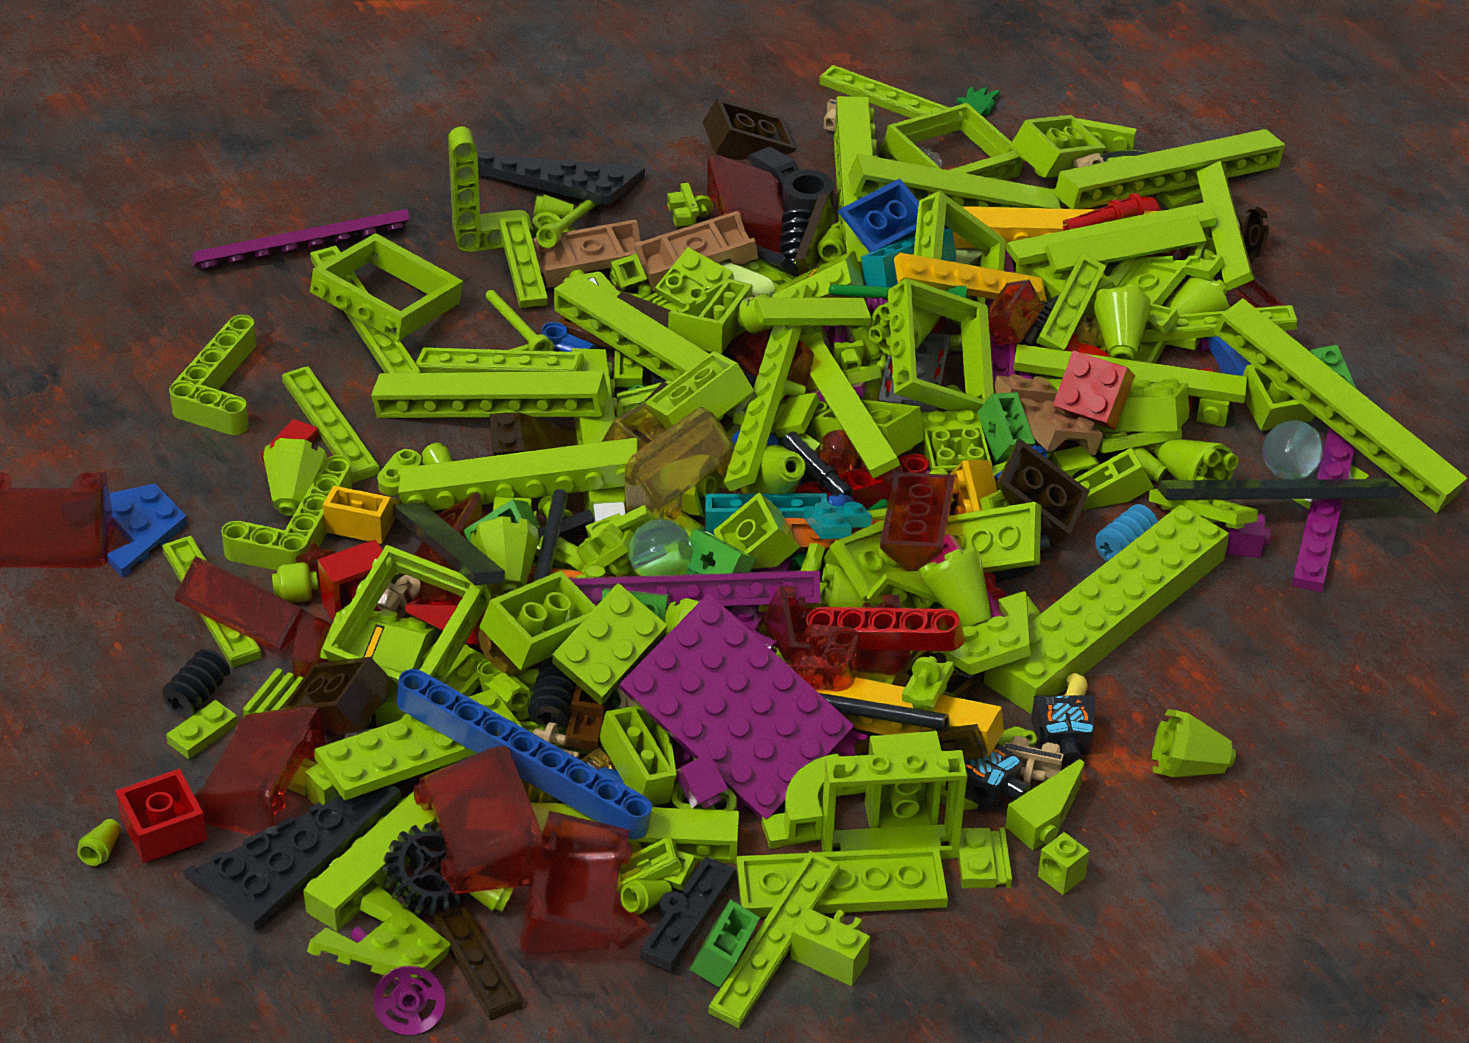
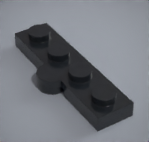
M705 857L683 888V894L678 892L664 894L660 899V915L662 919L640 949V959L671 972L736 878V869Z

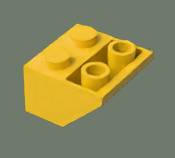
M965 460L950 473L948 488L956 498L955 515L982 511L980 499L998 491L991 461Z
M333 486L322 505L325 532L366 541L376 539L378 543L382 544L396 519L393 515V505L402 504L401 500Z

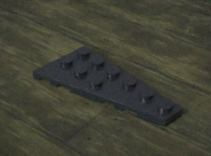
M482 152L477 155L478 174L583 200H590L608 206L645 178L644 167L577 162L569 159L555 160L500 155L490 152Z
M391 784L345 801L339 795L338 798L324 805H321L319 802L309 807L308 813L296 819H293L291 816L245 839L242 846L226 854L221 851L211 856L212 861L198 868L193 865L183 870L185 878L254 930H257L402 799L401 792Z

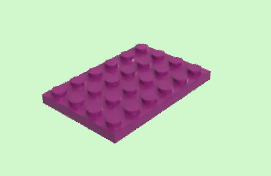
M710 593L676 625L618 687L695 759L710 753L727 787L759 818L762 819L763 817L766 820L785 801L788 785L794 775L808 763L827 756L854 727L847 718Z

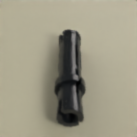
M792 431L783 438L782 446L798 453L803 458L805 468L816 478V483L821 488L825 487L835 496H839V494L851 496L853 494V488L849 487L837 475L838 470L832 465L828 466L797 432Z

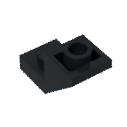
M772 147L765 148L748 156L759 179L771 175L781 196L783 195V181L785 177L799 170L795 160Z

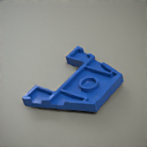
M156 484L61 504L63 515L76 528L105 516L130 542L107 554L108 563L122 578L131 573V567L135 563H143L149 558V552L154 547L164 545L187 525L186 515Z

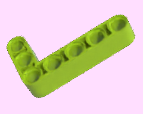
M456 127L451 130L448 135L452 226L458 248L464 252L504 248L498 226L499 218L526 216L531 237L534 238L533 226L530 216L526 211L513 210L480 214L478 157L472 132L466 127Z
M242 314L232 317L173 382L169 392L174 417L229 435H240L248 430L249 421L245 399L220 391L219 388L257 345L254 319L251 316Z
M334 455L326 459L325 466L309 487L285 530L243 521L226 523L221 530L225 557L233 562L275 571L283 564L305 562L309 566L327 534L324 528L322 505L333 486L352 489L350 460L342 455Z

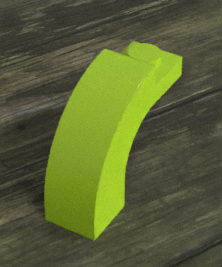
M838 754L824 756L808 763L791 779L786 791L784 828L788 843L821 839L823 814L820 806L823 804L826 757H839ZM866 786L837 787L836 797L865 793Z

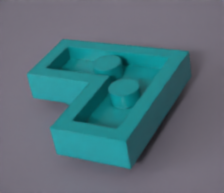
M819 502L815 506H804L803 518L820 539H842L851 536L852 528L870 526L872 515L862 504L857 502H846L844 506H833L829 503Z

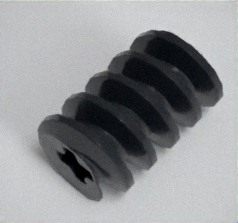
M793 209L783 213L781 216L783 224L780 227L782 234L780 236L781 245L779 246L780 255L787 257L792 262L795 261L813 211Z
M198 650L193 658L187 661L186 665L179 670L178 674L172 677L171 681L162 690L163 698L170 710L185 719L193 716L195 711L201 708L202 703L206 702L209 696L216 692L217 686L224 683V676L230 674V668L225 659L214 650Z
M552 657L540 664L533 694L530 699L531 702L528 707V714L531 720L540 727L546 729L548 723L552 722L558 724V729H562L568 722L567 717L570 713L572 697L577 684L552 663Z

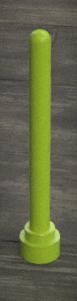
M586 200L556 224H545L537 231L536 238L538 243L545 248L553 247L560 241L563 231L599 203Z
M494 290L486 292L487 300L529 342V351L554 350L552 341L543 334H536Z

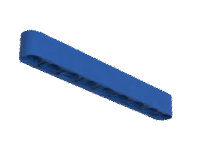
M409 669L400 674L397 705L403 712L628 839H640L647 834L652 804L642 794L423 671Z

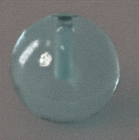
M1289 420L1277 424L1267 434L1262 453L1267 468L1276 476L1285 480L1304 479L1311 476L1321 465L1324 445L1320 434L1315 428L1298 420Z
M657 518L645 522L636 529L630 539L628 554L635 571L640 576L683 575L692 562L694 548L683 526L670 519Z

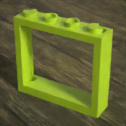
M968 103L890 124L887 127L882 146L898 161L941 169L914 143L961 130L991 158L950 169V171L1008 180L1020 176L1024 160L1017 155V151L1010 145L1012 142Z
M940 190L919 201L914 255L941 260L944 225H946L981 251L980 267L1004 271L1006 239ZM977 297V302L985 305V298ZM949 318L950 320H952L954 323H956L957 325H959V326L961 327V322H960V321H957V320H954V319Z
M375 233L313 268L310 292L396 341H400L460 303L463 280ZM370 262L428 295L399 311L342 278Z
M905 278L888 290L894 394L948 411L979 410L991 394H994L988 306ZM913 306L961 322L966 394L917 378Z
M386 545L379 558L374 559L372 569L366 579L359 583L356 595L350 605L343 609L336 628L328 634V641L323 647V651L329 662L361 658L348 653L398 571L463 597L420 668V671L443 682L488 606L489 601L492 599L486 584L474 585L459 572ZM380 666L395 682L391 689L398 691L400 673Z
M962 750L826 757L822 807V852H832V848L839 847L840 851L939 847L941 859L958 858L967 780ZM949 781L945 821L942 825L834 830L837 787ZM948 841L949 846H941V842Z

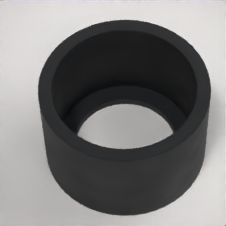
M805 169L790 173L783 181L782 213L793 209L813 211L820 194H829L833 208V180L827 174L817 170Z

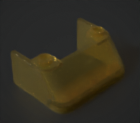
M704 407L697 408L631 456L625 468V514L646 505L660 524L664 518L669 521L675 520L682 511V494L716 469L719 475L724 478L726 477L735 444L714 413ZM741 488L733 490V492L737 494L741 491Z

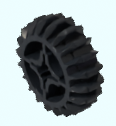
M427 823L424 824L422 831L414 825L410 828L409 834L405 831L400 832L397 837L398 841L393 840L388 847L390 852H386L383 858L384 862L388 865H385L382 869V875L390 877L385 882V888H396L392 894V900L402 897L405 899L402 904L403 909L413 904L415 905V914H420L423 908H426L429 917L436 913L437 908L443 913L448 912L450 906H459L461 898L464 899L469 894L468 891L470 889L463 881L466 876H472L468 873L469 869L473 871L476 869V864L468 862L473 857V851L462 850L466 845V840L456 842L454 840L456 836L455 831H451L448 835L444 834L443 824L439 825L435 831H432L430 824ZM427 848L434 849L438 852H431ZM405 854L409 857V864L414 871L411 877H408L404 868ZM447 862H450L453 868V885L448 880L449 875L445 870ZM437 865L435 870L432 869L429 871H425L423 874H421L423 869H429L430 867L433 868ZM424 886H425V887L431 889L432 891H427V890L421 889V888H419V887H424Z

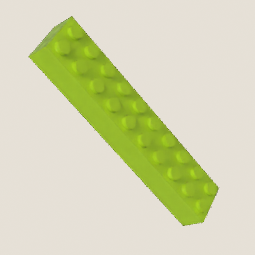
M837 96L834 152L838 211L862 198L853 195L848 176L857 154L877 157L876 139H874L875 123H873L874 108H869L868 97ZM838 213L839 229L842 231L845 247L844 254L852 250L856 252L865 286L861 256L870 252Z
M1180 504L1029 623L1031 656L985 670L984 684L1029 714H1032L1034 696H1058L1068 688L1066 683L1069 682L1066 679L1070 674L1084 675L1224 561L1229 533Z

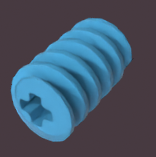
M1140 504L1133 505L1123 512L1120 517H1117L1096 535V548L1100 556L1106 562L1113 558L1158 522L1155 514L1149 508Z

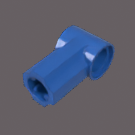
M549 322L542 327L541 334L547 336L554 345L553 351L571 352V348L597 349V345L568 334L567 328L562 323Z

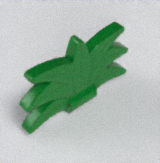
M971 86L967 91V98L958 97L957 104L968 103L980 115H988L995 106L994 99L1000 96V90L987 94V87L974 93Z

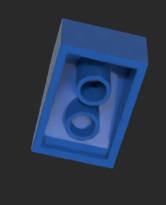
M898 179L839 209L838 213L871 253L916 234L919 202L903 181Z

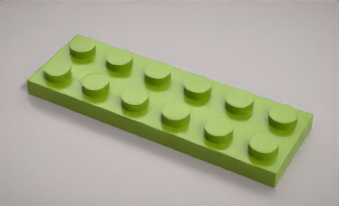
M493 689L469 697L522 727ZM412 716L315 749V760L344 801L477 755L476 752Z
M939 847L815 852L840 865L839 873L814 910L820 914L836 913L838 910L844 912L947 907L948 896ZM808 853L736 856L740 905L759 917L768 916Z

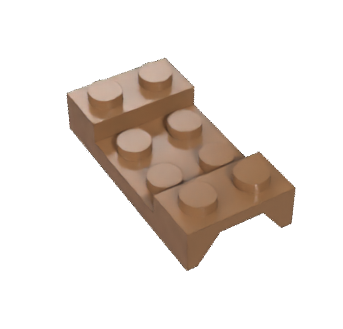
M738 211L634 244L647 280L654 292H656L655 287L687 247L716 263L728 259L730 263L739 265L758 258L756 241L754 238L749 239Z
M636 219L561 233L560 241L551 248L541 246L537 238H532L546 288L559 286L565 278L569 277L572 271L577 269L587 273L589 271L611 268V262L636 254L634 244L641 242Z
M1011 374L1010 377L997 376L993 387L994 394L1018 393L1033 438L1047 451H1053L1064 440L1076 441L1090 455H1096L1104 434L1094 426L1095 423L1085 417L1074 419L1069 415L1060 413L1052 406L1057 391L1050 386L1048 380L1041 377L1025 379L1016 374Z

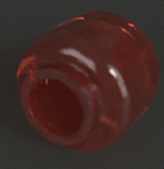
M833 430L823 437L819 453L821 459L828 466H834L838 470V474L851 471L856 466L858 453L844 430Z

